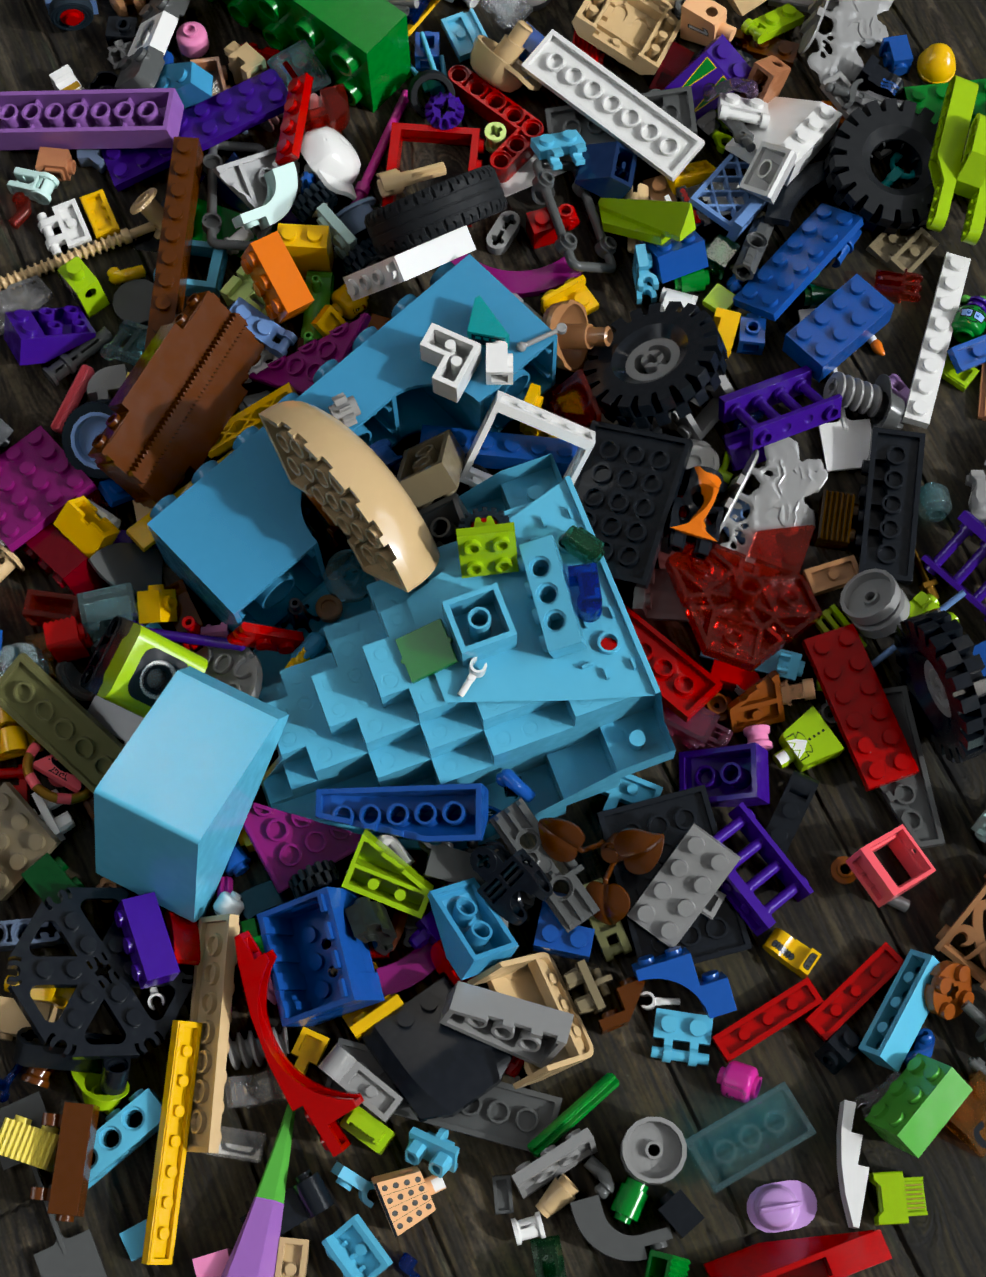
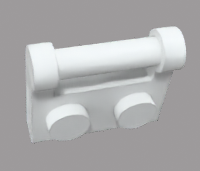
M720 93L718 99V119L724 121L731 119L759 125V128L767 129L770 121L768 103L759 98L747 99L735 93Z

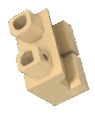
M233 41L224 48L225 55L229 59L228 67L233 74L236 85L268 70L265 58L247 42L240 46L236 41Z

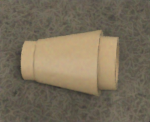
M562 1174L559 1178H554L535 1206L548 1219L551 1215L574 1201L579 1189L565 1174Z

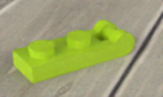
M787 3L756 19H746L741 26V31L746 35H752L756 43L762 44L803 24L805 15Z

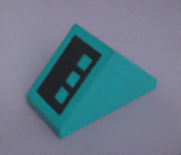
M480 295L475 297L467 330V338L480 343L481 347H486V343L505 341L508 343L509 349V334Z

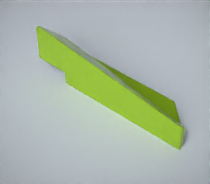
M600 198L598 201L603 230L605 232L662 246L670 239L682 241L696 229L693 207L690 202Z

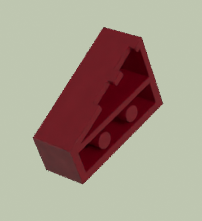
M49 524L24 543L26 547L23 551L33 561L38 559L39 562L37 564L47 575L52 573V579L62 589L65 587L84 607L89 605L109 587L92 568L88 558L52 524Z

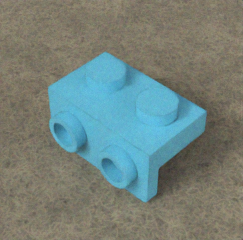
M359 1214L354 1215L337 1231L322 1241L327 1256L337 1264L343 1273V1277H377L394 1263Z

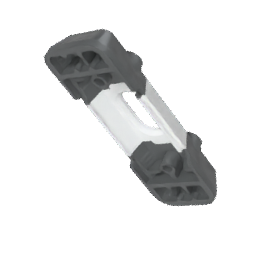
M150 0L149 4L141 9L139 15L142 17V21L128 55L124 56L118 63L120 74L115 83V89L155 87L165 64L163 57L178 23V17L185 15L190 0Z

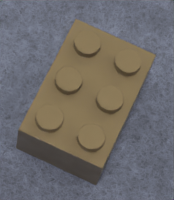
M450 429L404 451L396 478L416 508H425L432 504L435 499L441 496L444 498L449 497L457 491L465 453Z

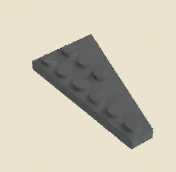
M907 686L883 689L919 768V772L910 777L881 786L878 789L900 825L903 824L921 849L943 846L945 839Z

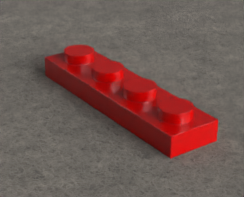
M307 72L297 78H293L288 84V95L284 105L279 142L276 147L275 162L280 166L299 159L314 79Z
M885 942L804 1021L824 1042L827 1041L900 970L904 960Z
M807 977L719 1032L711 1039L726 1063L814 1009L823 1003L824 1000Z

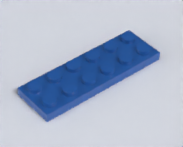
M821 203L761 267L753 279L749 280L734 296V306L776 321L864 225L863 217Z

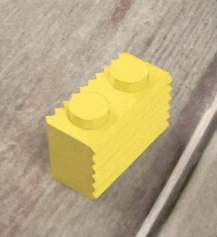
M15 1115L14 1120L5 1117L0 1129V1155L53 1172L59 1140V1129L42 1125L41 1129L31 1126L32 1120L20 1115Z

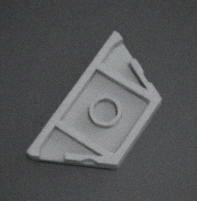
M276 147L217 166L213 169V172L251 210L259 208L263 205L267 196V184L264 174L280 167L275 162ZM297 159L293 162L295 164L298 177V174L300 172V162H298ZM298 181L297 194H299V181Z

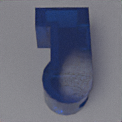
M589 563L568 566L569 587L577 586L578 588L577 614L579 618L585 622L597 621L602 614V595L597 564Z

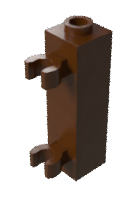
M64 1102L62 1115L43 1113L41 1125L60 1127L51 1188L31 1187L30 1199L49 1201L47 1213L56 1214L55 1221L74 1222V1216L84 1217L100 1107L94 1104Z

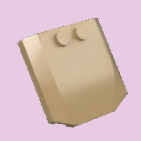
M584 0L571 23L579 37L595 46L598 50L608 54L617 62L627 66L639 75H655L680 30L681 18L678 20L671 12L673 6L667 0Z

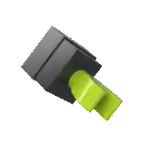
M712 108L696 121L698 136L705 141V147L714 140L717 151L724 154L725 146L722 143H728L733 137L722 132L720 133L722 125L718 122V113Z

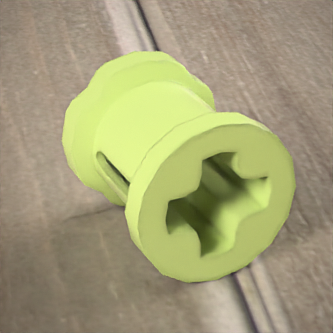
M491 122L485 127V148L489 153H493L506 140V128L500 122Z

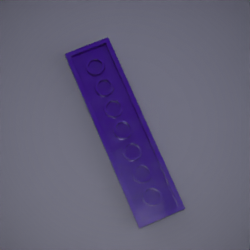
M272 67L183 111L179 137L199 138L202 151H205L284 113L288 90L277 67ZM172 148L102 149L101 153L113 184L119 192L169 168Z

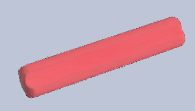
M85 364L80 367L51 423L53 431L62 434L66 419L78 407L91 377L95 374L92 367Z

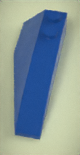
M482 783L316 789L315 817L426 843L482 841L489 818V790Z

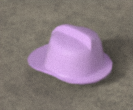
M787 1180L759 1186L750 1194L747 1201V1214L751 1223L757 1229L766 1233L789 1231L807 1226L814 1219L817 1212V1199L814 1192L807 1184L798 1180Z

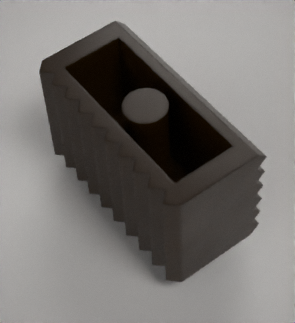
M832 490L823 491L820 498L814 546L846 551L849 543L853 544L856 528H851L852 519L856 520L859 504H854V494L839 493Z

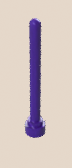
M131 620V621H133V622L139 624V621H137V620ZM146 627L173 642L237 651L246 649V646L230 644L227 638Z

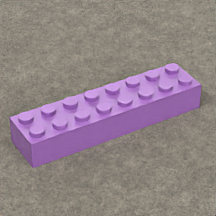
M175 88L0 92V150H39L40 147L61 149L172 148L174 137H179L184 105Z

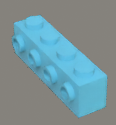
M910 949L858 1047L875 1064L898 1072L930 1012L926 1007L924 999L926 983L931 985L934 976L930 975V973L940 963L933 955Z

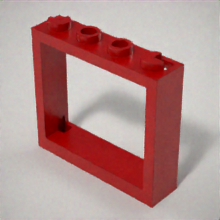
M392 122L386 171L394 168L399 170L403 141L471 146L468 171L482 167L479 153L484 154L485 139H480V128L454 127L449 130H440L432 125ZM396 195L383 198L382 207L396 201Z

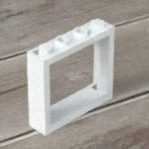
M467 225L343 277L348 289L346 290L347 293L351 296L352 301L407 281L476 250Z
M498 390L464 459L459 482L469 485L468 488L472 489L493 476L472 467L499 412L578 446L579 448L564 477L570 476L574 484L595 445L596 432Z

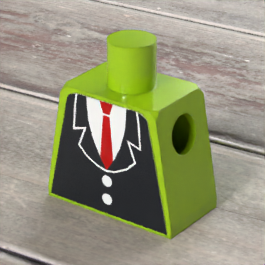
M78 256L58 268L57 272L62 286L89 318L110 304L98 279ZM88 290L91 291V297H85Z

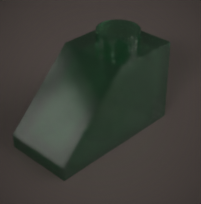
M559 1235L543 1239H531L530 1244L535 1277H567Z

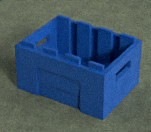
M324 887L256 914L265 953L273 949L277 955L270 976L282 1027L316 1026L385 1001L378 972L374 970L369 945L354 937L344 910L353 905L354 901L359 898L358 893L345 888ZM326 940L331 941L329 949L325 948L324 943ZM333 967L334 969L338 970V973L335 977H333L331 974V969Z

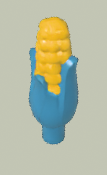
M326 622L323 627L329 626V624ZM323 627L318 632L313 631L304 638L299 647L289 655L291 659L287 666H285V669L314 659L323 651L327 644Z

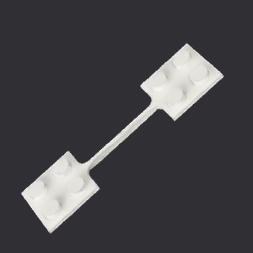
M816 308L798 310L800 322ZM837 367L832 371L833 374L838 372ZM841 407V418L839 421L818 426L827 472L861 469L862 461L867 460L869 456L872 431L870 419L849 420L846 418L845 409Z

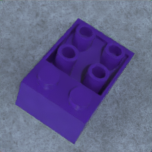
M67 305L61 308L43 307L37 310L18 309L13 312H5L4 340L20 366L46 363L96 337L95 330L79 306Z

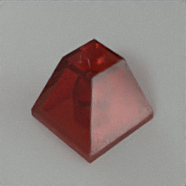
M582 369L577 370L553 390V400L550 401V407L553 414L589 429L592 420L601 422L602 413L595 397L592 395L593 392Z

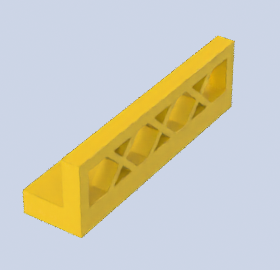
M288 382L232 416L224 427L223 432H221L217 442L209 451L208 456L211 459L214 457L218 458L233 449L232 446L237 436L248 427L256 426L258 429H261L264 425L259 417V413L277 404L287 394L295 392L291 384Z

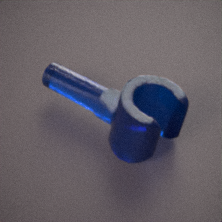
M16 1064L4 1080L0 1079V1091H3L0 1096L1 1103L9 1099L10 1085L23 1066Z
M405 1252L398 1262L399 1268L410 1277H421L413 1270L419 1261Z

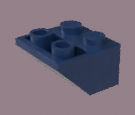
M618 141L586 144L587 150L582 152L585 164L577 166L574 183L601 198L622 199L632 188L638 156Z

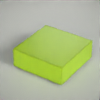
M717 283L705 297L702 305L714 313L717 307L730 310L734 305L733 298L735 294Z

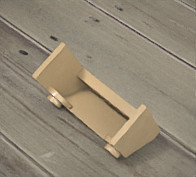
M539 952L499 962L467 981L471 985L487 982L489 990L574 1014L567 1044L543 1068L524 1061V1069L528 1076L514 1083L515 1089L542 1081L592 1057L594 1052L593 1044L557 965L548 953Z

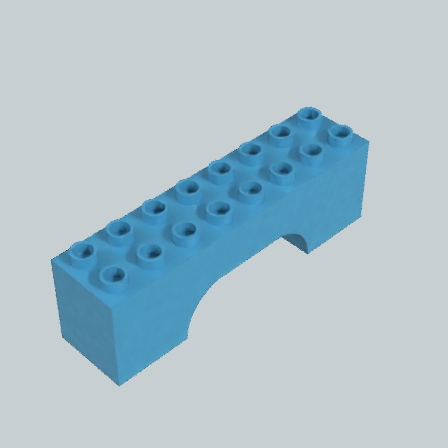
M469 254L457 265H454L452 262L441 265L431 277V286L420 296L416 297L414 294L404 296L393 308L390 321L379 330L374 326L363 330L353 343V352L341 362L335 359L325 362L316 371L313 377L314 384L300 396L295 392L289 393L278 403L292 400L302 401L330 414L328 406L333 405L332 397L342 392L347 398L353 395L361 414L356 416L358 423L349 428L368 446L381 439H389L392 443V449L402 439L421 432L422 425L479 430L498 390L524 401L531 383L541 386L540 396L555 384L558 335L555 334L527 347L524 352H519L516 349L518 342H527L551 331V329ZM480 295L509 334L508 353H513V385H486V347H481L482 359L461 398L456 403L433 393L432 376L437 367L421 360L420 343L432 323L467 338L475 297ZM498 412L489 431L500 432L514 419ZM251 426L237 436L232 446L234 451L219 464L215 460H210L199 467L192 477L193 485L178 498L175 495H168L162 498L151 510L150 517L152 520L147 523L165 563L180 579H183L184 583L221 622L228 624V629L231 632L243 622L276 627L289 614L287 609L292 598H298L301 602L327 579L318 542L312 536L311 530L303 519L301 509L302 491L291 485L265 427L263 426L261 429H258L256 426Z

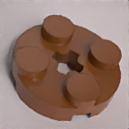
M948 960L940 962L933 968L930 975L934 976L931 985L926 983L924 991L925 1004L931 1013L936 1014L937 1017L952 1020L963 1012L961 1006L967 1000L973 1004L974 994L971 992L972 979L970 968Z

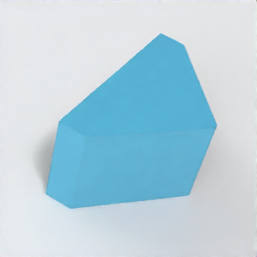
M191 666L177 670L94 790L96 873L138 895L155 892L160 906L193 923L199 920L200 917L205 916L290 714Z

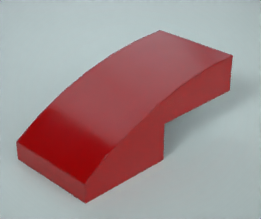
M167 909L164 918L170 933L169 938L177 963L199 965L201 951L197 921L193 923Z

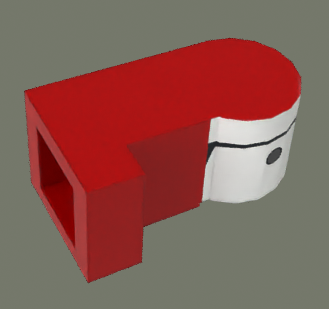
M715 659L713 661L710 674L723 683L722 689L735 691L738 695H741L760 680L759 674L752 669Z

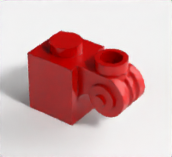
M562 204L558 207L565 230L569 231L576 228L580 220L574 206ZM547 207L526 213V231L533 249L554 244L557 240V235Z

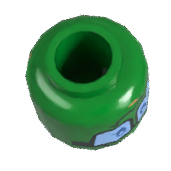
M976 305L960 307L951 323L954 338L958 342L964 343L982 336L986 328V313Z

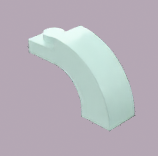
M294 162L274 168L264 174L267 184L265 202L261 207L233 218L232 222L235 229L244 226L245 230L259 225L260 229L263 230L281 220L289 212L295 201L298 189V177Z

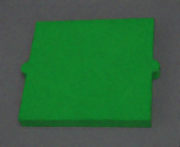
M442 619L433 621L395 639L402 656L401 663L406 666L412 683H416L459 662L451 644L453 639L448 637Z

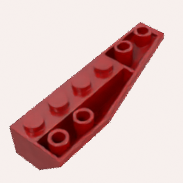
M877 1229L761 1242L705 1263L703 1266L707 1277H847L890 1260L892 1256L881 1230Z

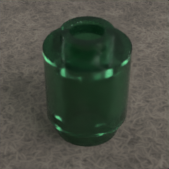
M571 526L561 540L565 550L586 566L592 563L597 564L605 553L603 549L604 542L583 527Z

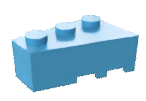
M192 61L166 64L163 66L154 88H175L185 110L212 97L213 75Z

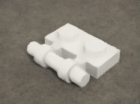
M75 198L53 206L52 210L55 214L53 216L47 217L45 212L37 215L39 221L38 228L44 234L47 250L53 256L59 257L62 252L61 246L67 244L71 252L74 251V247L79 249L80 245L87 246V242L93 243ZM60 226L62 233L55 235L54 228Z

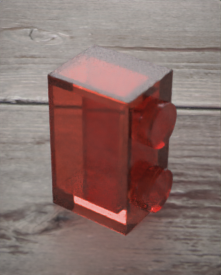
M28 589L22 615L30 625L43 626L44 622H54L55 619L58 621L61 618L64 620L66 617L70 619L71 616H74L78 623H84L87 605L79 595Z

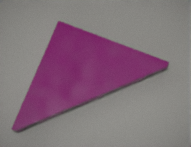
M364 312L360 315L359 319L336 327L329 331V335L318 341L314 339L299 347V351L286 357L284 355L267 364L268 367L258 374L252 372L249 375V379L276 389L289 382L300 396L314 384L313 377L325 362L331 359L341 362L354 351L352 346L355 339L367 328L372 317Z
M255 802L252 803L243 825L278 894L290 888L288 881L292 879L291 876L298 874L297 871L300 869H306L305 866L309 864L312 866L315 862L320 861L321 863L323 860H333V862L337 863L355 853L362 836L349 830L320 823Z

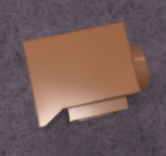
M40 147L35 169L39 172L50 173L59 181L65 182V180L70 181L71 175L75 174L76 161L72 159L69 149Z

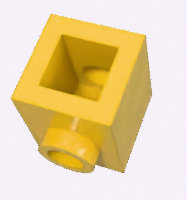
M164 584L147 585L148 591H137L139 624L177 621L175 589H164Z

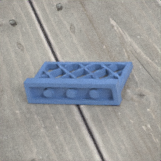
M730 153L692 195L689 202L693 207L729 231L726 238L734 243L768 202L741 188L740 190H730L729 183H739L740 185L744 177L741 169H748L750 165L747 162H739L738 157ZM725 168L735 169L737 176H727ZM712 182L723 183L724 190H714ZM710 197L712 204H705L698 198ZM716 197H726L728 204H718ZM733 197H743L744 204H734ZM720 211H730L732 219L730 221L721 215Z

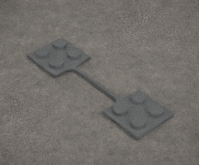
M40 1091L0 1108V1129L5 1117L14 1120L15 1115L31 1119V1126L41 1129L43 1113H47ZM0 1155V1162L4 1171L22 1163ZM31 1166L38 1187L45 1188L39 1169ZM44 1201L45 1207L48 1210L49 1201ZM48 1214L57 1239L53 1246L34 1254L41 1277H107L90 1229L71 1238H66L62 1235L58 1222L55 1221V1214Z

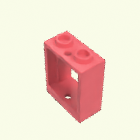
M903 824L860 848L845 861L878 908L921 883L936 871ZM886 845L889 846L911 877V879L899 886L895 884L874 854V852Z

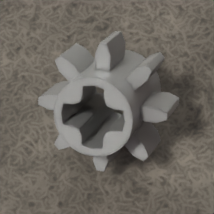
M122 39L114 41L115 46L107 48L110 51L107 60L114 65L113 69H118L119 61L128 55L132 45L131 41L123 43Z
M342 392L332 397L333 405L328 406L330 414L347 427L357 424L356 416L360 415L361 411L354 396L352 395L347 398Z

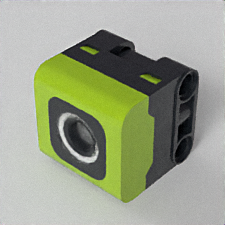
M116 615L108 624L81 677L80 686L111 703L145 718L177 670L191 666L205 673L208 660L138 623Z

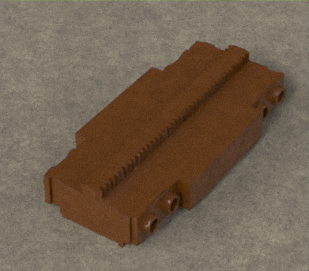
M209 290L193 293L186 301V308L175 317L173 323L160 327L108 405L114 414L107 419V427L103 433L93 440V448L88 454L91 458L96 459L94 461L97 464L96 466L132 496L136 503H141L149 509L153 508L162 498L172 495L171 493L175 487L183 482L187 473H194L201 467L209 451L217 442L221 432H223L227 422L234 415L248 391L242 385L249 378L248 372L251 367L256 365L261 359L260 354L265 348V345L254 338L255 335L246 327L248 326L246 320L239 313H231L220 302V299Z

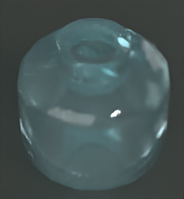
M926 483L921 487L919 516L930 522L944 520L952 510L949 490L940 483Z

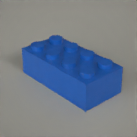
M856 274L786 333L782 351L799 366L807 365L812 370V377L820 382L890 321L895 305L860 275Z

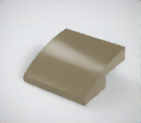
M923 227L905 236H901L900 229H898L895 235L890 234L888 236L887 233L882 232L867 247L866 251L892 271L908 278L940 243Z

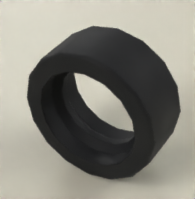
M424 70L417 73L411 79L408 86L409 103L417 114L426 118L425 107L419 103L417 92L425 81L436 80L444 86L445 94L451 92L455 96L452 82L437 70ZM448 104L444 105L443 108H438L441 110V117L445 115L446 111H449Z

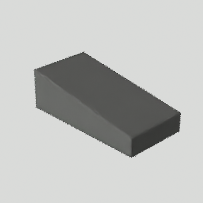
M492 1175L495 1215L514 1213L511 1175Z

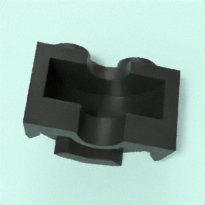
M360 897L354 901L353 905L344 909L354 937L365 944L372 942L374 950L383 956H386L393 950L392 942L397 938V935L383 904L370 901L369 897Z

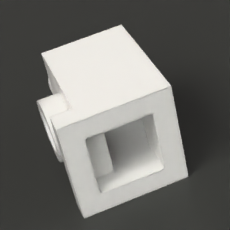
M505 341L486 343V385H513V353H508V343Z

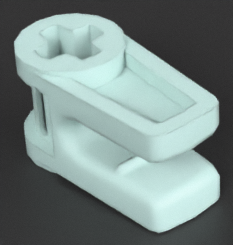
M15 167L13 173L17 181L9 180L7 183L10 193L36 201L42 205H49L52 200L51 194L54 189H57L59 180L47 172Z

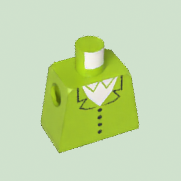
M812 706L780 736L778 741L783 749L775 753L773 759L780 769L793 762L796 768L803 772L840 756L844 747L815 707Z

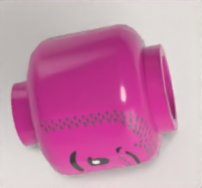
M732 1060L727 1067L722 1066L720 1068L717 1083L721 1084L720 1089L724 1097L741 1103H747L751 1098H757L762 1084V1077L759 1076L756 1067Z

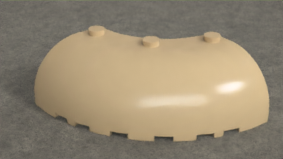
M302 401L280 402L259 413V417L291 485L303 491L310 498L315 497L322 505V510L333 523L351 537L347 542L364 572L407 593L431 575L439 562L440 554L426 523L397 478L357 434L334 416Z

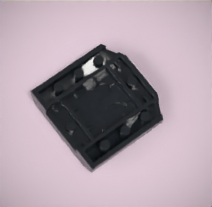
M444 976L403 1006L374 1024L362 1036L363 1043L420 1122L438 1117L449 1118L458 1114L501 1082L510 1061L514 1057L439 1023L447 995L454 987L448 976Z

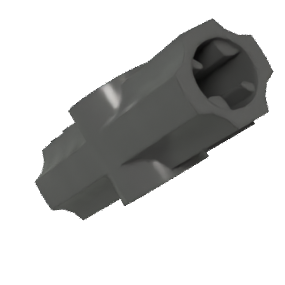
M765 216L754 218L732 272L735 274L736 279L743 282L753 279L774 229L773 224L763 223Z

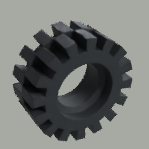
M323 860L321 863L317 861L312 866L309 864L305 866L306 869H300L297 871L298 874H293L291 876L292 879L288 881L295 899L324 887L343 888L341 887L343 879L333 860Z

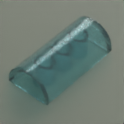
M784 1081L685 1139L687 1143V1151L708 1188L713 1194H716L816 1135L817 1132Z

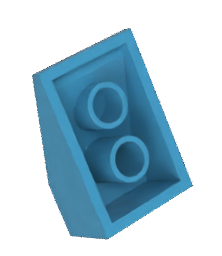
M475 878L431 890L428 893L446 958L461 981L479 975L499 962L510 960L519 947L499 914L477 892L480 885Z

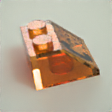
M978 1070L972 1073L966 1080V1083L973 1091L945 1126L983 1158L986 1155V1075Z

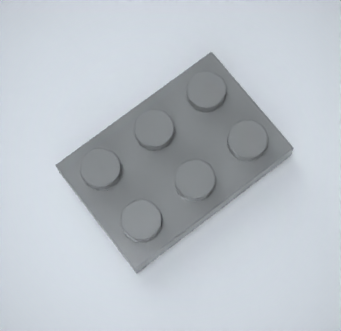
M588 1127L582 1131L580 1128L572 1131L565 1137V1142L557 1147L551 1145L545 1148L540 1153V1158L532 1163L526 1161L515 1169L516 1173L511 1175L523 1199L553 1181L555 1177L561 1176L598 1152L594 1137Z

